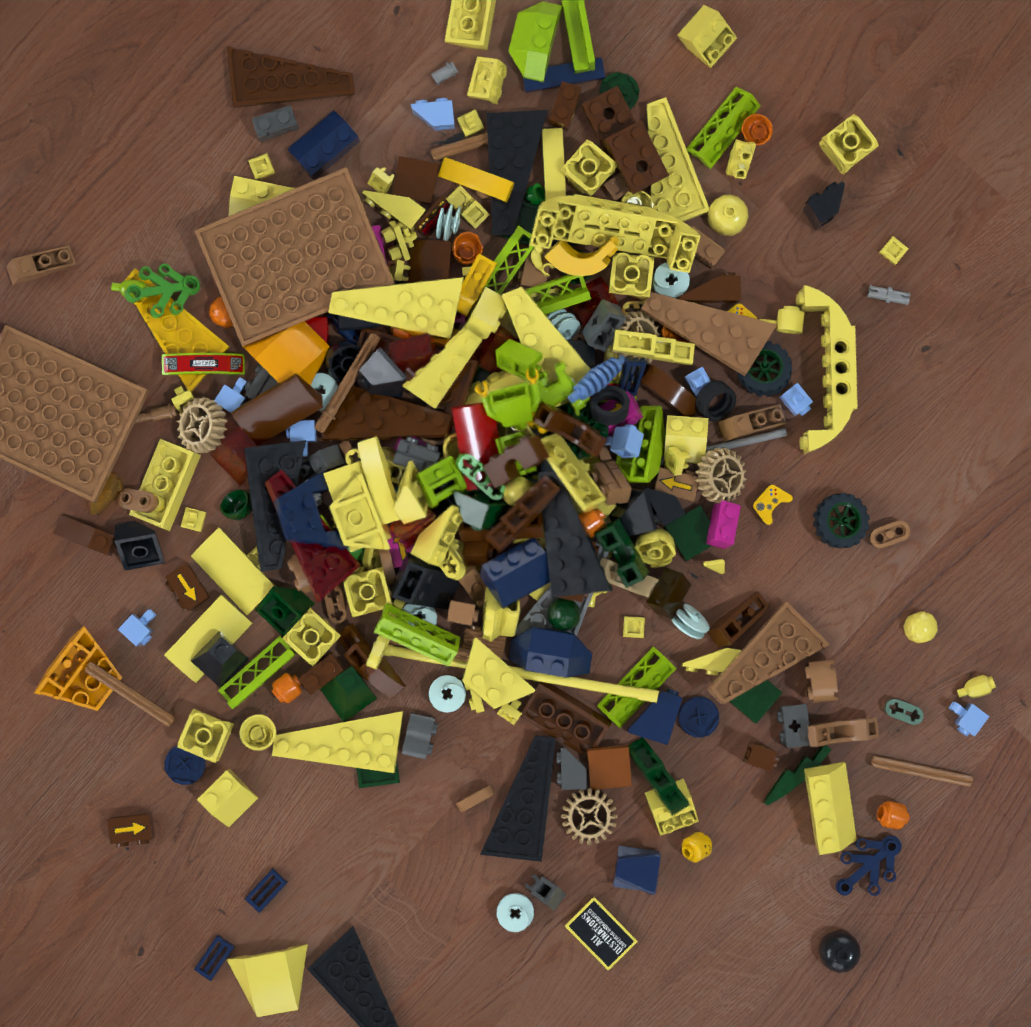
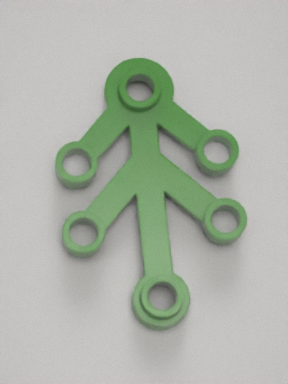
M166 263L161 264L157 272L159 275L152 272L151 268L147 266L142 267L138 273L140 279L144 281L149 279L158 286L141 289L138 285L133 284L125 290L124 296L128 302L136 303L143 297L162 295L158 303L150 310L154 318H160L164 314V308L174 292L181 291L177 301L170 305L169 310L173 315H179L188 296L195 295L200 289V282L195 276L187 275L184 277L171 269ZM162 268H165L167 270V273H164L162 271ZM143 271H146L148 273V276H145L143 274ZM169 276L177 283L171 284L162 277ZM129 293H133L135 298L131 297ZM174 306H177L179 311L175 310ZM155 309H158L160 314L156 313Z

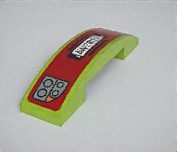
M162 354V375H245L244 354Z

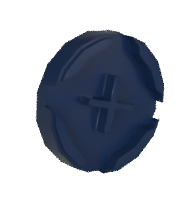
M693 697L682 704L678 712V721L686 734L698 738L706 737L716 730L719 724V712L717 706L711 700L705 697Z
M175 746L166 755L164 761L165 771L173 782L189 785L198 781L204 774L206 759Z

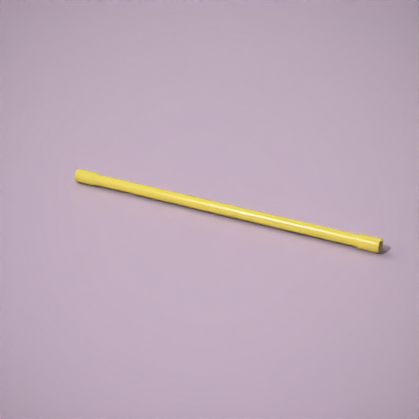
M388 644L383 655L444 665L412 649L393 646L392 644ZM453 659L449 666L466 669L467 662ZM509 666L521 678L637 698L638 700L657 703L658 690L634 688L577 677L565 678Z

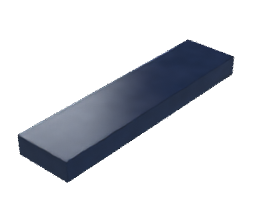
M602 57L595 59V70L575 73L573 63L547 67L544 82L523 77L525 93L557 88L561 86L562 81L574 85L605 79Z

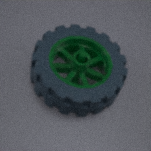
M767 341L757 358L764 356L763 361L759 362L755 359L753 362L758 367L750 368L745 376L737 372L741 386L744 389H748L750 394L755 393L759 397H762V395L770 397L774 393H780L781 389H785L788 385L792 373V360L788 356L787 350H783L781 345L777 343L775 345L772 344V341ZM767 357L772 358L773 361L769 363ZM775 364H778L780 371L772 369L770 367L774 366ZM759 372L757 378H754L751 373ZM769 373L776 374L778 376L771 380ZM761 377H766L767 381H760Z
M846 493L833 494L825 497L822 503L817 505V511L813 514V517H815L813 527H816L817 531L815 533L817 536H820L824 544L827 543L832 548H849L859 544L860 540L865 538V532L869 530L870 524H868V520H870V516L867 515V507L863 506L859 498ZM837 506H845L842 514H840ZM832 510H834L836 517L830 516ZM848 510H850L852 514L851 517L847 516ZM829 520L833 521L834 525L830 527ZM850 520H853V527L849 525ZM838 526L839 535L833 532ZM844 526H845L848 530H850L849 534H847V535H845V536H844Z

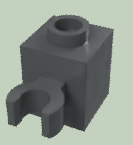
M532 875L531 877L535 880V884L533 886L525 884V887L531 891L530 894L555 911L566 893L543 876L540 879L536 875Z

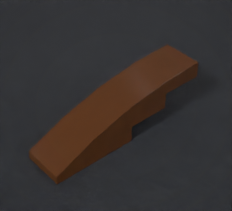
M546 475L542 477L515 502V506L500 519L498 525L485 535V539L501 552L540 514L560 491V488Z

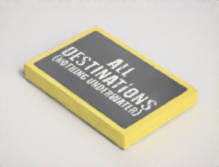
M594 896L565 924V927L608 971L638 942Z

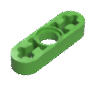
M462 453L457 457L456 467L489 498L499 500L504 496L505 486L498 487L497 490L499 492L497 494L492 493L493 490L487 486L491 483L487 474L484 481H476V474L479 471L485 472L483 465L474 456ZM464 459L469 460L468 463L472 467H474V469L471 470L470 468L464 466V463L462 461Z

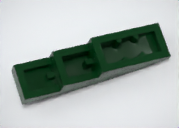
M643 737L628 746L629 755L672 816L690 805L687 798L678 788L676 781L666 770L664 763Z
M826 745L820 746L811 760L803 756L793 772L785 768L762 802L768 806L791 792L805 780L804 769L818 767L832 749Z

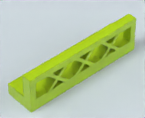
M561 0L574 72L595 70V57L584 0Z
M735 87L687 147V152L699 158L706 167L711 169L741 132L744 120L749 115L755 114L761 105L751 93ZM738 95L743 96L738 102L733 103ZM729 111L728 116L721 119V116ZM717 127L713 134L708 135L712 128ZM704 143L699 152L695 150L699 144Z
M520 226L517 227L494 260L497 266L485 287L494 286L496 293L500 295L503 293L535 247L529 246V248L520 249L519 241L524 235L531 239L532 234ZM526 251L521 258L520 252ZM518 252L519 262L517 265L508 266L507 259L510 254ZM514 268L509 275V269ZM506 269L508 277L506 281L496 283V274L500 270ZM502 285L498 291L497 286Z
M570 274L524 289L529 296L534 292L543 294L540 300L535 303L544 314L591 299L584 277ZM579 278L581 287L576 289L567 287L571 280ZM557 285L562 289L558 295L553 296L548 293L552 286Z
M388 603L383 607L382 616L374 629L375 633L446 666L450 665L458 653L459 636ZM388 612L394 614L397 618L388 615ZM445 639L452 641L453 644L448 643Z
M279 636L218 691L228 701L227 704L232 709H235L296 655L295 651ZM280 642L287 651L281 656H273L274 647ZM261 658H270V666L265 670H258V661ZM246 671L255 672L252 682L249 684L242 683L243 674ZM240 677L239 683H234ZM230 685H239V693L231 698L225 690Z
M653 646L617 685L657 690L677 668ZM656 654L660 659L654 665H649L650 660ZM644 671L643 677L635 680V675L638 672ZM608 694L597 707L621 728L645 701ZM611 701H615V706L608 712L605 707Z

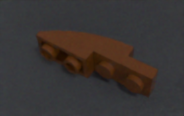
M353 623L347 625L338 638L347 651L344 654L345 658L371 685L393 699L406 685L384 656L377 669L366 666L372 648Z

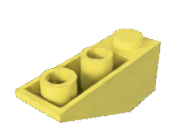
M365 190L362 192L365 203L372 208L377 206L381 209L380 214L388 220L393 218L397 221L396 225H399L401 230L404 227H408L410 232L414 231L415 224L426 213L423 207L409 197Z
M452 505L421 532L411 554L429 564L440 567L454 540L457 529L463 521L459 508Z
M723 648L682 662L681 666L686 667L685 671L698 673V669H704L706 674L718 676V673L723 672L742 650Z

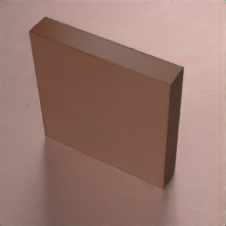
M628 745L587 749L591 790L632 786Z

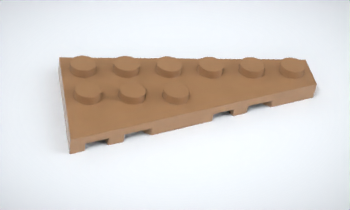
M651 292L650 297L647 298L640 309L645 315H648L690 343L695 344V346L743 376L747 374L777 324Z
M786 601L707 691L721 705L725 704L830 644Z

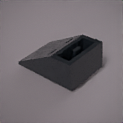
M407 552L393 581L391 592L393 598L412 605L448 609L460 583L458 580L447 577L439 566L429 564Z

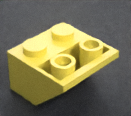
M705 5L702 6L677 35L686 48L709 68L718 61L737 39L721 14Z
M684 778L676 781V784L690 805L673 816L654 790L645 793L660 836L699 822Z

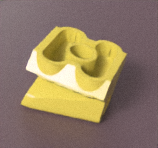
M855 114L830 131L819 142V146L843 175L879 146L877 139Z
M586 140L560 171L568 178V182L581 194L586 193L592 196L603 182L616 172L617 164L592 141Z
M624 252L615 253L612 261L609 293L629 295L646 301L650 297L654 257L629 255Z
M383 567L350 575L343 581L352 617L383 610L386 603L393 606L390 588L387 584Z
M486 587L482 615V638L492 642L498 636H515L520 614V600L503 609L488 587Z
M310 608L283 637V640L309 664L314 666L341 635L324 617Z
M193 709L177 747L216 763L221 758L234 723L219 720Z

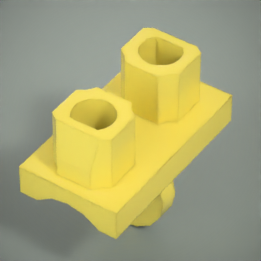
M735 140L733 149L730 152L726 175L746 179L756 147L755 142Z
M395 221L389 222L390 227L382 230L381 234L385 243L393 240L396 242L395 246L387 248L390 259L392 261L403 258L405 261L411 259L405 243H407L408 248L413 247V240L417 238L416 232H409L408 227L402 228L404 234H402L400 226L396 225Z

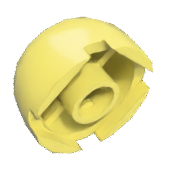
M731 194L722 195L715 199L709 207L708 223L711 229L719 235L734 236L741 232L747 224L749 217L748 208L744 201L737 196Z
M657 528L654 531L640 533L636 538L635 548L643 562L650 564L652 568L670 564L672 558L676 555L674 539L664 529Z

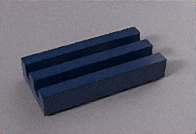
M626 358L617 387L636 396L647 364L646 359L641 358L638 360V358H633L631 360Z
M272 868L248 894L245 900L260 913L288 881ZM274 875L275 879L254 901L250 898ZM279 880L281 884L259 907L257 903Z
M218 934L194 970L211 981L235 945L230 944ZM219 941L221 945L204 970L200 969ZM226 946L228 950L225 952V954L223 955L215 969L209 975L207 973L208 970L215 962L223 948Z

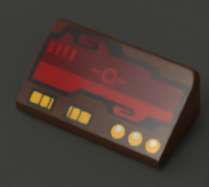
M443 195L437 199L415 224L416 230L425 238H428L437 229L441 208H444V214H446L450 207V203Z

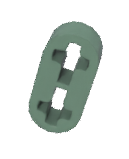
M889 699L884 705L885 713L895 719L912 725L919 724L923 720V711L917 706L898 699ZM896 702V706L901 708L902 712L894 711L892 714L889 705H894ZM915 709L916 714L919 716L918 719L914 718L911 721V717L906 715L905 712H913Z

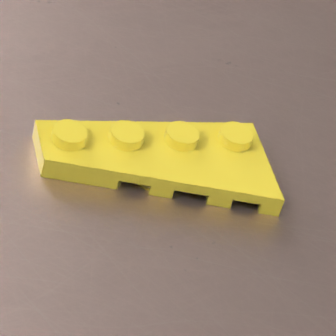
M464 327L445 345V348L439 354L436 353L431 358L430 363L424 368H420L415 373L416 376L412 380L406 381L402 386L436 409L482 339Z

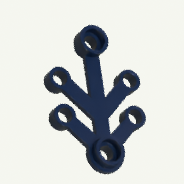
M886 836L882 841L866 840L865 838H858L855 845L861 851H865L868 848L880 849L875 855L851 854L848 851L842 852L840 855L842 863L847 865L852 862L864 864L849 878L837 880L835 884L836 891L844 896L849 895L853 890V885L870 871V884L867 887V891L872 896L879 895L881 892V888L878 885L880 861L885 857L886 870L883 872V878L887 882L895 881L894 860L902 847L900 840L895 836ZM865 841V847L860 848L859 842ZM889 843L895 844V848L893 850L888 849ZM845 854L850 855V860L847 862L843 860ZM888 872L893 873V877L891 879L886 878V874ZM843 884H848V889L846 891H842L841 886ZM877 886V892L871 893V887Z

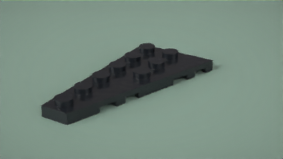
M548 110L486 113L490 173L515 183L508 202L491 196L493 237L512 236L515 232Z

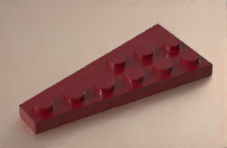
M282 469L265 482L273 503L280 496L296 488ZM321 518V522H322L324 531H325V532H330V531H332V530L329 528V526L324 522V520ZM290 541L317 603L360 567L359 563L347 549L340 550L338 547L330 546L328 548L322 547L321 544H305Z

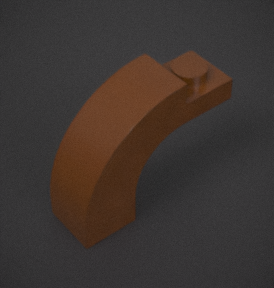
M646 364L640 384L658 395L678 414L685 417H693L697 411L696 398L665 372L654 365Z
M544 402L540 404L533 417V421L543 429L565 437L596 458L607 441L606 438L599 434L598 430L589 424Z

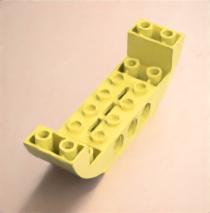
M574 194V196H559L547 199L539 206L529 245L550 249L552 239L601 247L615 235L620 240L617 245L618 251L665 258L670 270L690 273L701 235L686 223L651 207Z
M803 286L798 294H796V307H799L800 311L803 312L824 311V314H821V326H824L825 333L821 336L822 347H825V355H822V367H826V374L823 375L822 383L823 388H826V396H823V407L827 408V416H824V428H827V430H808L800 437V449H803V454H807L833 440L847 424L852 412L858 408L855 326H851L846 314L828 295L812 287ZM835 345L841 348L842 353H838L835 350ZM835 366H839L842 369V374L836 371ZM836 386L843 390V394H839L836 391Z

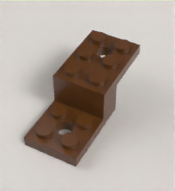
M618 86L581 104L604 153L611 159L614 158L632 195L669 176L642 120L635 122ZM605 108L613 111L612 119H606L603 116ZM638 161H643L646 164L645 172L642 173L637 170L636 164Z

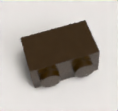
M666 567L647 603L656 614L673 619L691 584L683 573Z

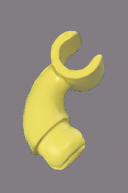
M534 247L531 251L532 263L541 271L543 276L549 277L550 275L544 272V268L554 269V267L550 263L543 264L542 254L544 249Z

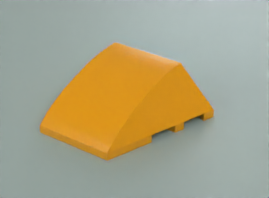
M304 321L243 346V348L278 383L297 373L311 385L330 346Z
M83 626L69 639L46 670L34 693L98 711L113 690L86 673L85 667L89 662H93L118 680H121L122 676L85 626Z

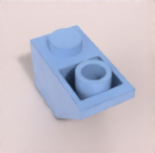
M438 98L436 102L418 100L415 104H411L412 113L434 131L455 129L452 100Z

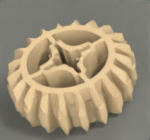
M631 311L624 314L626 319L619 330L657 335L656 337L661 335V333L657 332L659 326H654V320L649 319L648 315L639 311ZM613 351V353H618V357L620 355H623L625 358H630L631 360H633V358H638V360L643 358ZM645 358L647 364L652 362V359Z
M194 398V400L188 401V405L182 406L184 412L179 413L181 418L177 421L179 428L176 429L180 432L178 438L182 440L181 444L190 451H195V453H208L210 450H216V445H222L220 439L226 438L223 433L228 430L225 428V423L228 421L224 419L226 413L222 411V406L209 398Z
M715 448L712 451L706 452V456L701 457L702 462L697 464L699 470L695 472L698 474V478L695 481L699 482L697 489L702 490L701 495L717 504L722 500L727 502L736 500V496L742 495L740 489L745 488L743 481L747 480L744 477V473L747 471L742 468L745 463L740 462L741 456L736 455V452L727 448Z
M588 788V794L584 795L583 789H580V797L573 793L574 801L567 798L566 802L570 804V807L563 806V810L568 811V814H561V817L564 819L568 818V821H564L562 824L563 826L570 825V828L566 830L567 834L572 831L575 832L572 835L573 840L579 835V843L581 844L584 838H587L588 845L591 844V838H594L596 844H598V836L601 835L602 839L606 840L604 832L612 834V830L608 828L609 825L616 827V823L611 821V819H617L616 814H611V812L616 810V807L608 806L613 802L612 799L604 801L607 797L606 793L599 797L600 791L598 789L592 795L591 788ZM589 799L596 801L590 808H584L578 804ZM601 805L606 810L605 823L597 817V812ZM574 809L582 816V820L577 828L572 821ZM582 811L585 813L594 812L593 817H595L597 822L591 819L585 822L584 818L586 816H584ZM590 824L600 828L593 833L582 832Z

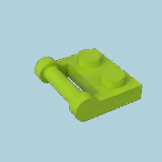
M452 455L415 474L430 508L437 506L438 502L452 495L455 490L463 491L466 489V484L459 469L456 467ZM451 479L454 480L453 485L434 494L433 489Z

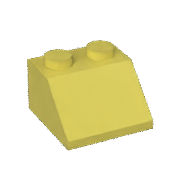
M485 287L469 314L464 327L480 339H487L491 331L495 333L500 325V322L497 321L498 318L502 319L507 310L504 306L505 302L502 295Z
M667 415L664 462L666 461L669 447L675 446L681 452L686 451L691 456V458L685 459L686 463L698 464L702 462L701 457L706 456L709 418Z
M409 461L399 483L394 505V513L397 517H400L403 524L426 517L428 509L426 497L415 476L419 471L413 461Z
M228 769L197 800L211 815L227 827H230L258 797L231 769Z

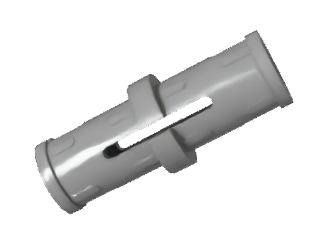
M869 285L867 298L884 300L885 303L909 304L910 292L893 290L892 287L882 288Z

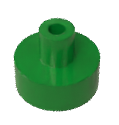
M536 183L529 186L525 200L532 202L534 205L542 204L545 201V190L542 185Z

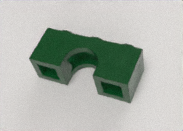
M619 519L605 525L603 529L595 534L605 552L611 551L615 556L618 564L616 571L626 588L645 579L649 571Z

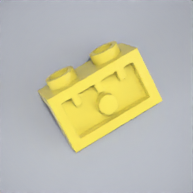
M477 57L467 96L474 99L488 100L492 104H497L502 93L503 80L507 74V65L499 59Z

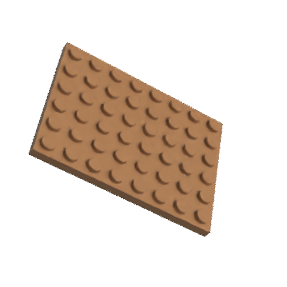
M348 167L195 230L242 346L328 312L332 292L395 284Z
M5 325L0 335V458L97 503L149 394V390Z

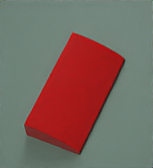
M482 402L451 407L459 453H468L474 456L483 466L488 464V459L499 453L495 439L499 438L496 420L486 414ZM464 459L462 461L464 466L473 470L474 467L468 463L469 460ZM479 471L476 474L477 482L484 481L486 477L484 471ZM464 475L467 491L479 489Z

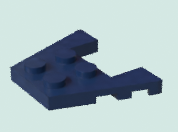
M325 471L274 500L287 541L321 544L322 547L329 548L332 546L338 547L340 550H345L349 547L343 545L338 530L325 532L313 494L329 490L323 474L326 473Z

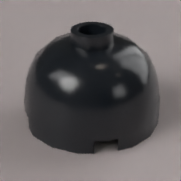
M340 341L332 345L325 356L327 372L336 381L342 382L361 348L349 341Z
M842 930L826 934L818 948L820 959L824 966L837 973H844L854 969L859 963L861 956L860 945L857 939L849 932Z

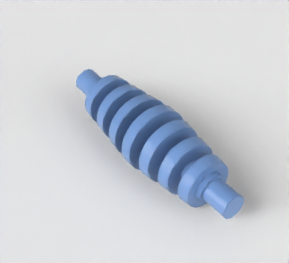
M620 355L617 359L612 357L589 370L573 387V393L568 396L570 402L574 403L578 399L585 400L594 393L604 389L622 370L621 365L624 364L626 358L623 355Z

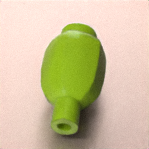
M124 280L121 283L112 282L111 290L119 291L125 297V290L130 285H138L141 289L149 288L150 286L146 285L143 281ZM129 293L131 297L135 298L133 293Z

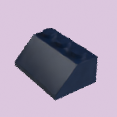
M333 110L287 150L314 181L360 142V139L347 122Z
M530 538L483 564L480 578L504 609L550 583L547 555L537 540Z

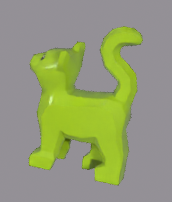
M564 361L555 364L558 380L553 383L547 381L548 374L545 370L538 373L539 377L536 383L539 384L541 402L556 406L573 393V387L576 383L566 373V363ZM590 397L585 400L578 399L574 403L570 402L571 408L577 416L580 414V410L586 406Z

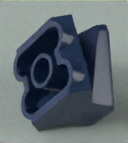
M618 846L613 887L639 890L655 895L661 859L660 851Z

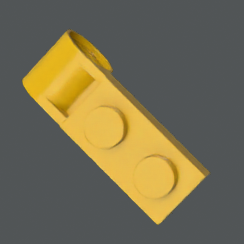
M478 254L462 283L457 312L466 317L469 316L495 270L497 263Z

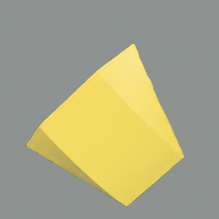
M308 944L226 959L257 1017L298 1010Z

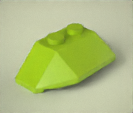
M542 1L518 12L508 51L524 78L544 82L563 8L562 5Z
M661 406L640 407L643 418L633 425L644 434L639 457L622 458L617 455L616 464L629 482H650L659 473L666 436Z

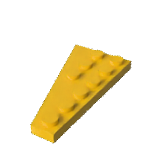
M136 268L125 279L143 281L150 287H156L149 279L146 281L140 279L139 271ZM162 295L149 296V298L144 297L143 300L134 303L165 354L225 353L230 348L184 308L179 315H173L169 310L170 305L174 302L172 298L169 299L164 308V314L160 318L152 317L150 310L158 303ZM174 306V309L179 311V308ZM155 309V312L160 314V311ZM183 374L178 376L186 386V389L193 392L207 374Z

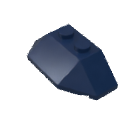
M533 626L511 639L508 659L526 671L568 678L590 673L593 653L574 633Z

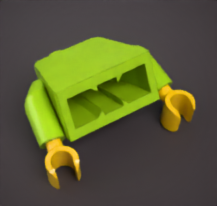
M535 368L536 375L534 377H530L528 369L526 370V377L530 381V385H528V382L498 389L489 392V396L487 393L489 389L488 382L483 381L485 390H481L477 383L475 391L477 394L482 395L481 401L486 414L497 422H501L506 428L515 426V429L519 431L527 427L526 422L533 420L532 413L537 411L541 401L539 384L536 383L539 377L537 369Z

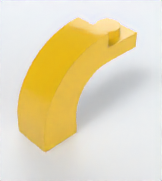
M614 235L598 250L591 253L578 252L566 241L559 240L547 251L544 257L555 268L566 274L588 276L598 273L608 266L611 261L609 258L617 252V245L620 240Z

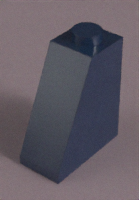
M668 688L666 692L661 691L658 694L657 703L651 702L629 726L627 732L668 745L682 701V697L678 696L679 692Z

